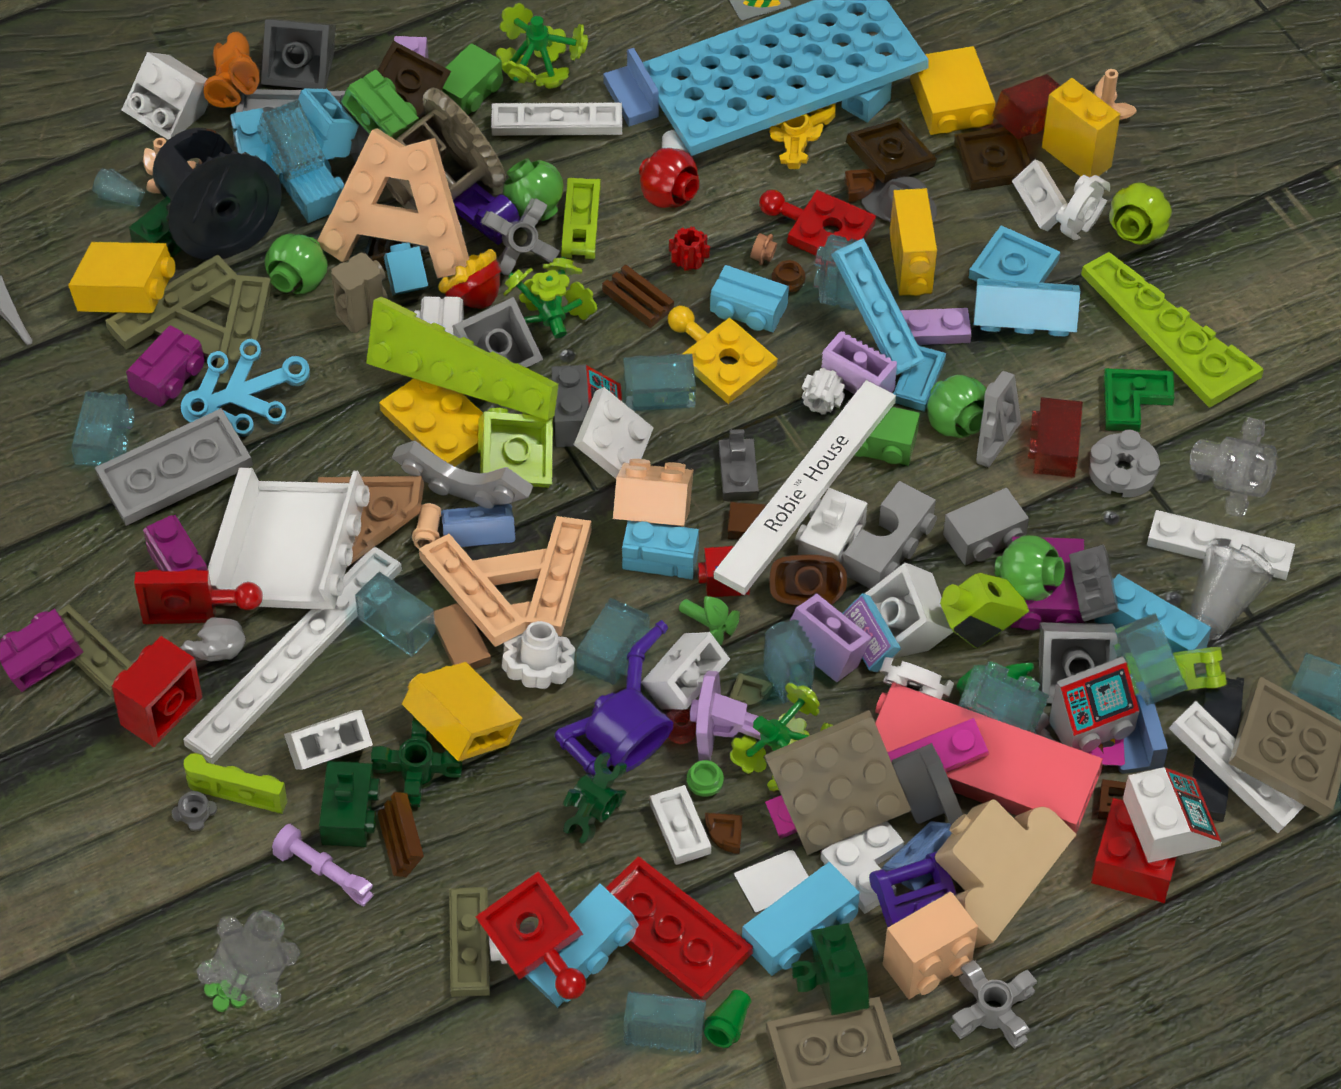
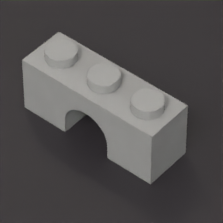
M899 481L882 502L880 508L879 526L889 530L892 534L876 536L862 529L843 553V567L846 570L847 577L871 589L900 567L904 558L910 559L918 547L920 537L923 533L928 535L936 523L937 516L934 515L936 500Z

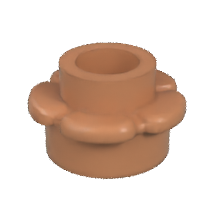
M759 233L755 240L750 258L759 261V265H763L764 260L771 262L777 243L772 241V234L766 236Z

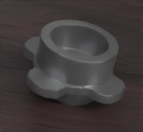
M190 791L180 798L178 807L173 808L172 817L175 821H183L188 824L190 830L200 831L204 828V822L208 817L216 814L217 806L215 802L208 801L204 794ZM192 810H198L197 813H191Z

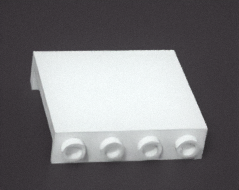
M239 468L207 569L209 570L212 590L236 589L243 582H253L261 588L263 593V600L259 607L335 610L338 596H341L344 590L346 568L352 562V547L355 536H358L361 531L363 508L368 505L370 498L369 488L364 484L359 472H352L350 483L259 481L252 468ZM234 603V604H215V605H224V606H237L236 603Z

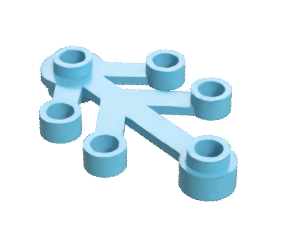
M247 339L240 345L241 357L226 389L213 394L220 374L225 373L229 367L228 358L223 352H213L207 359L209 368L199 390L189 392L182 399V415L191 423L218 410L221 406L233 403L266 417L272 424H280L286 418L285 406L278 401L268 403L251 395L284 382L291 386L305 384L310 377L309 364L302 357L292 356L284 361L282 368L245 381L254 361H257L261 356L260 344L254 339ZM248 346H255L257 348V352L251 356L246 355L244 350ZM216 358H222L225 363L222 367L215 368L212 366V361ZM294 364H298L302 367V370L299 374H292L289 368ZM197 401L204 403L203 410L199 412L192 410L193 403ZM279 408L282 410V414L278 418H272L269 415L270 410ZM224 411L238 436L246 437L253 432L254 423L249 415L239 414L234 416ZM241 420L248 421L250 423L249 428L244 431L237 428L238 422Z

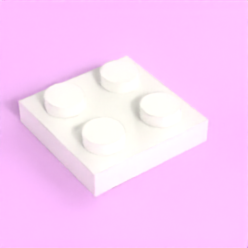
M603 387L595 391L574 445L616 478L623 463H629L630 459H642L654 427Z

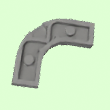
M415 440L397 446L392 455V459L402 465L401 468L406 473L412 476H422V479L429 483L428 487L433 492L440 495L451 494L475 502L488 509L493 508L494 505H504L526 499L533 488V485L508 467L488 473H473L454 467Z

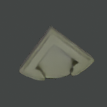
M739 673L729 698L747 704L746 710L761 705L770 697L773 692L774 683Z

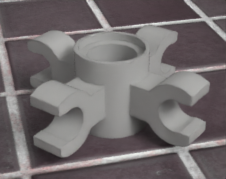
M531 198L521 220L511 223L492 211H486L480 223L500 233L502 241L506 246L497 259L502 270L501 274L508 276L511 273L521 252L531 251L547 262H553V259L558 256L560 251L539 240L538 232L535 228L547 204L536 198ZM522 227L527 233V240L522 246H517L514 243L513 234L516 229Z
M974 960L961 967L963 975L959 977V980L969 992H972L977 1002L971 1007L964 1008L953 1015L952 1018L955 1023L951 1025V1028L956 1035L962 1039L973 1032L976 1027L982 1025L989 1029L1000 1028L1014 1049L1027 1042L1028 1039L1025 1034L1030 1030L1026 1023L1014 1014L1011 1007L1016 1002L1023 1001L1035 993L1032 986L1037 984V980L1028 970L1023 971L1007 984L1001 980L988 981L982 969ZM996 1001L1002 1006L995 1008L989 1006L986 1002Z

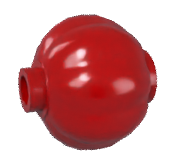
M661 148L654 152L651 157L645 159L640 165L639 175L642 193L646 200L656 207H680L686 201L691 200L699 189V175L696 163L692 156L683 150Z

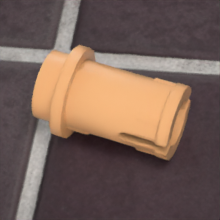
M426 503L421 505L417 528L413 530L411 536L414 545L418 549L440 538L437 531L441 517V508L435 504Z

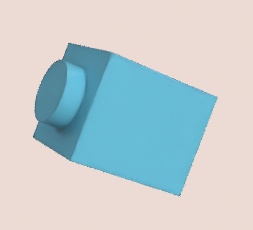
M410 242L390 246L391 252L384 255V261L392 296L426 289L428 282L420 247L411 248Z

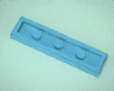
M864 238L832 253L831 256L881 354H885V358L890 357L891 361L897 362L896 375L926 361Z

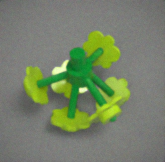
M517 3L514 7H506L502 11L503 21L500 23V30L506 32V36L509 39H516L520 33H526V40L517 51L511 47L507 50L499 48L496 51L497 58L502 60V70L518 83H533L536 80L537 86L545 85L548 89L562 85L564 80L569 77V68H553L552 63L558 59L559 54H563L566 51L567 47L565 44L569 45L570 59L573 61L579 59L581 54L585 53L588 37L583 34L584 25L579 24L577 28L575 27L573 37L568 38L562 29L553 30L552 27L543 25V18L540 16L533 17L532 11L525 8L523 4ZM533 51L537 57L543 58L547 72L536 75L526 67Z
M565 257L554 258L553 262L543 264V269H547L548 272L536 273L532 279H528L524 283L522 281L533 271L532 268L528 269L524 274L519 269L515 273H510L508 275L509 279L504 283L508 287L503 293L504 296H507L517 287L522 292L519 295V299L522 303H525L526 308L530 311L538 310L539 315L524 317L526 324L543 322L544 326H550L555 339L562 338L567 334L563 324L566 318L565 313L569 312L573 316L579 315L582 320H586L597 311V304L593 300V292L589 288L585 289L580 282L572 283L570 289L566 291V287L570 284V279L567 275L582 274L583 270L574 266L573 261ZM562 296H565L568 303L562 307Z
M788 683L785 686L788 692L787 698L794 705L787 713L782 714L778 720L772 719L768 721L763 716L757 717L753 722V728L760 732L761 739L757 742L754 737L744 735L741 739L735 738L732 740L733 750L730 752L732 762L741 766L745 773L750 774L753 771L762 772L767 766L763 758L766 755L765 745H769L775 751L810 736L809 732L805 730L807 726L806 721L803 718H795V714L798 711L806 715L811 713L814 716L820 713L818 709L820 703L817 700L816 694L810 688L804 685L797 687L793 683ZM824 722L820 731L833 725ZM772 775L773 779L767 784L768 789L771 791L779 790Z

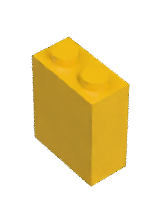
M974 46L925 54L928 58L929 68L910 75V81L930 135L950 133L974 127L979 128L993 124L996 102Z
M1071 78L1049 94L1042 148L1080 177L1082 175L1088 177L1093 175L1100 176L1112 167L1121 114L1075 79Z
M927 188L893 190L890 240L899 296L932 294L937 246Z
M91 242L68 285L77 311L153 313L159 300L163 298L164 290L170 278L174 276L175 261L170 257L166 243Z
M467 662L445 666L439 670L416 675L410 681L408 692L402 702V705L457 761L508 746L522 720V717Z

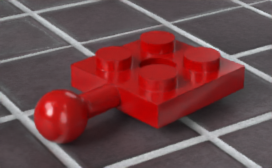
M767 190L759 199V206L764 214L776 216L781 213L796 220L788 234V244L833 264L836 263L831 254L864 238L865 240L876 221V215L820 190H816L805 209L785 202L783 194L777 190ZM831 225L837 227L840 231L830 233L824 227Z
M155 569L147 572H135L134 585L143 624L205 623L210 618H216L215 604L236 603L239 608L250 611L259 607L263 600L261 588L253 582H243L236 589L212 590L209 570L161 571Z
M539 871L475 916L519 980L546 962L556 976L555 988L561 997L572 1000L584 993L586 989L585 976L578 969L569 968L558 953L583 935V933ZM529 917L538 918V926L533 932L528 934L520 932V925L523 920Z

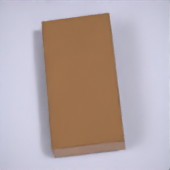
M458 603L430 613V620L452 665L467 662L473 669L491 663V656L473 620Z

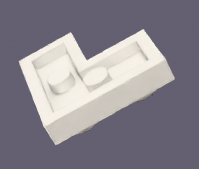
M886 821L832 844L821 851L820 859L824 864L830 862L860 892L858 906L865 914L880 905L877 894L871 888L869 874L879 870L878 864L892 857L903 848L904 841ZM893 885L892 888L895 895L896 887Z

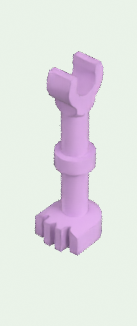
M292 824L285 825L277 834L272 848L273 855L280 860H287L295 854L311 865V870L318 876L324 874L340 885L357 904L363 907L373 897V894L370 892L373 885L368 880L354 874H349L333 863V858L326 852L320 854L304 843L301 838V831Z

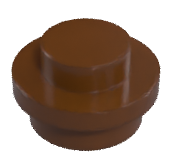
M782 261L772 272V281L789 286V292L797 291L805 284V272L796 261Z

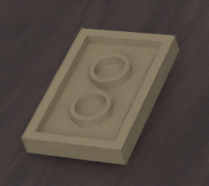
M880 997L870 998V1008L831 1015L829 1008L768 1021L766 1023V1030L784 1089H828L900 1072L901 1062Z

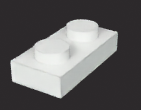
M1035 159L1012 182L1038 226L1048 232L1058 222L1056 221L1057 213L1062 205L1067 202L1044 164Z
M685 785L650 796V806L676 865L711 854V844Z

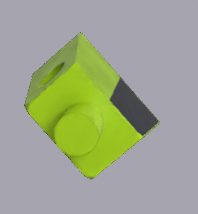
M983 573L972 575L959 586L954 584L947 586L943 591L940 601L952 631L977 649L1029 612L1024 597L1015 590L1007 579Z

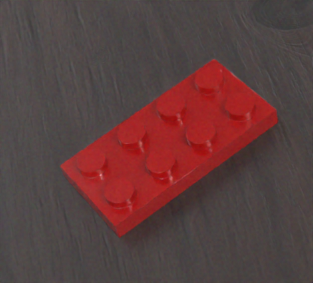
M639 856L606 887L613 896L633 913L639 924L633 938L627 945L701 1005L753 954V946Z

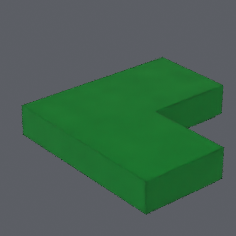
M1104 369L1105 430H1134L1140 432V404L1173 406L1175 399L1173 371Z

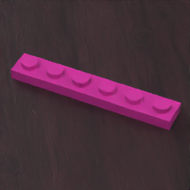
M974 718L887 752L892 761L932 743L941 759L945 772L989 755V751ZM782 795L766 801L765 803L779 838L782 839L797 833Z

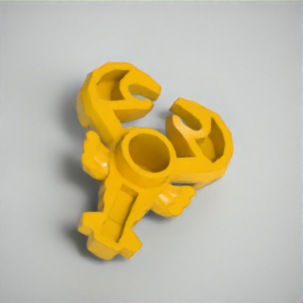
M768 95L765 99L769 100L774 98V96ZM836 103L809 112L812 116L804 114L769 127L772 140L784 142L786 152L779 155L781 164H787L789 169H800L801 164H807L808 155L803 153L809 141H817L824 125L829 124L835 118Z

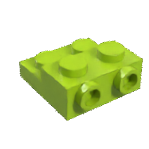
M490 408L487 412L484 411L478 419V453H481L480 473H488L508 467L533 485V487L549 488L552 485L553 417L546 420L524 412L522 414L508 413V410L505 408Z

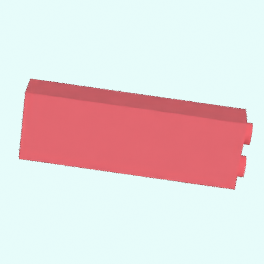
M894 682L888 694L882 692L875 709V713L879 714L875 724L887 752L974 718L989 751V755L946 772L954 793L981 803L996 800L1007 812L1014 815H1019L1038 807H1047L1054 811L1077 834L1101 774L1103 758Z

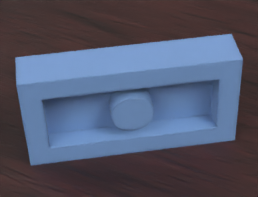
M627 49V66L603 73V79L614 102L622 103V116L628 126H632L659 117V92L635 49Z
M1149 686L1135 688L1134 690L1139 707V715L1135 731L1124 738L1125 764L1118 766L1119 772L1122 774L1164 767L1168 747Z

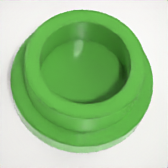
M709 760L698 761L687 773L688 788L699 796L708 797L715 795L721 790L724 783L722 770L717 764Z

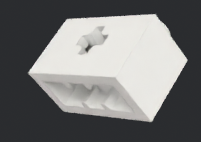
M710 632L684 633L641 683L661 709H688L692 704V700L700 695L706 672H720L730 658Z
M353 710L284 734L295 769L300 770L373 745L362 710Z

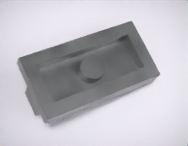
M744 429L730 430L729 440H719L718 443L723 501L758 499L759 489L754 439H744Z
M1104 544L1069 554L1079 609L1083 620L1088 621L1119 612L1108 553Z

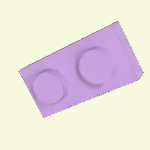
M968 308L901 310L918 345L971 342Z

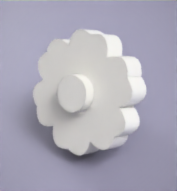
M543 621L533 622L528 625L522 634L504 642L502 669L507 672V676L510 679H522L523 685L529 688L546 689L551 682L563 684L567 678L573 675L575 647L567 637H558L555 628L551 624Z

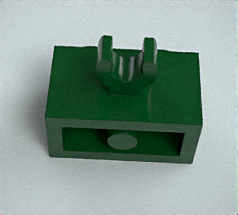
M327 761L319 821L322 845L367 847L368 833H375L376 811L371 810L372 801H379L380 778H374L372 763Z
M849 924L832 925L811 930L813 963L797 961L791 964L792 977L796 979L797 991L808 992L817 985H821L831 1015L870 1008L868 975Z

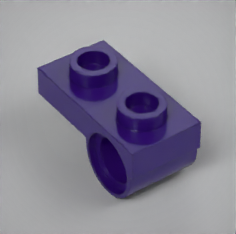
M476 183L453 200L456 213L497 245L503 242L502 235L480 223L486 211H492L510 223L521 220L516 207L507 197L501 194L493 197Z

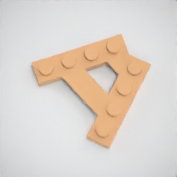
M378 128L372 130L317 240L321 248L341 262H345L349 259L360 235L428 246L437 279L454 275L456 266L466 267L469 255L436 139L432 138L404 146ZM389 177L409 180L417 210L377 204Z
M556 516L546 549L472 560L454 538L447 534L419 548V556L495 647L522 634L529 624L537 621L551 624L558 636H562L592 526L589 520ZM538 579L532 601L510 605L495 587V585Z

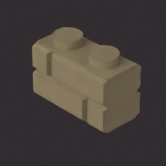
M362 252L348 259V263L343 262L331 269L336 316L354 333L367 327L368 322L371 323L373 300L379 297L388 299L387 293L382 286V280L386 277L384 269L378 261H372L366 253Z

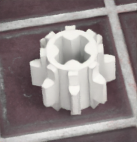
M821 368L820 371L816 370L813 376L807 374L801 387L804 390L801 397L804 399V405L808 406L811 411L826 414L831 412L834 406L840 407L845 396L843 393L845 385L842 384L843 379L836 374L837 372Z

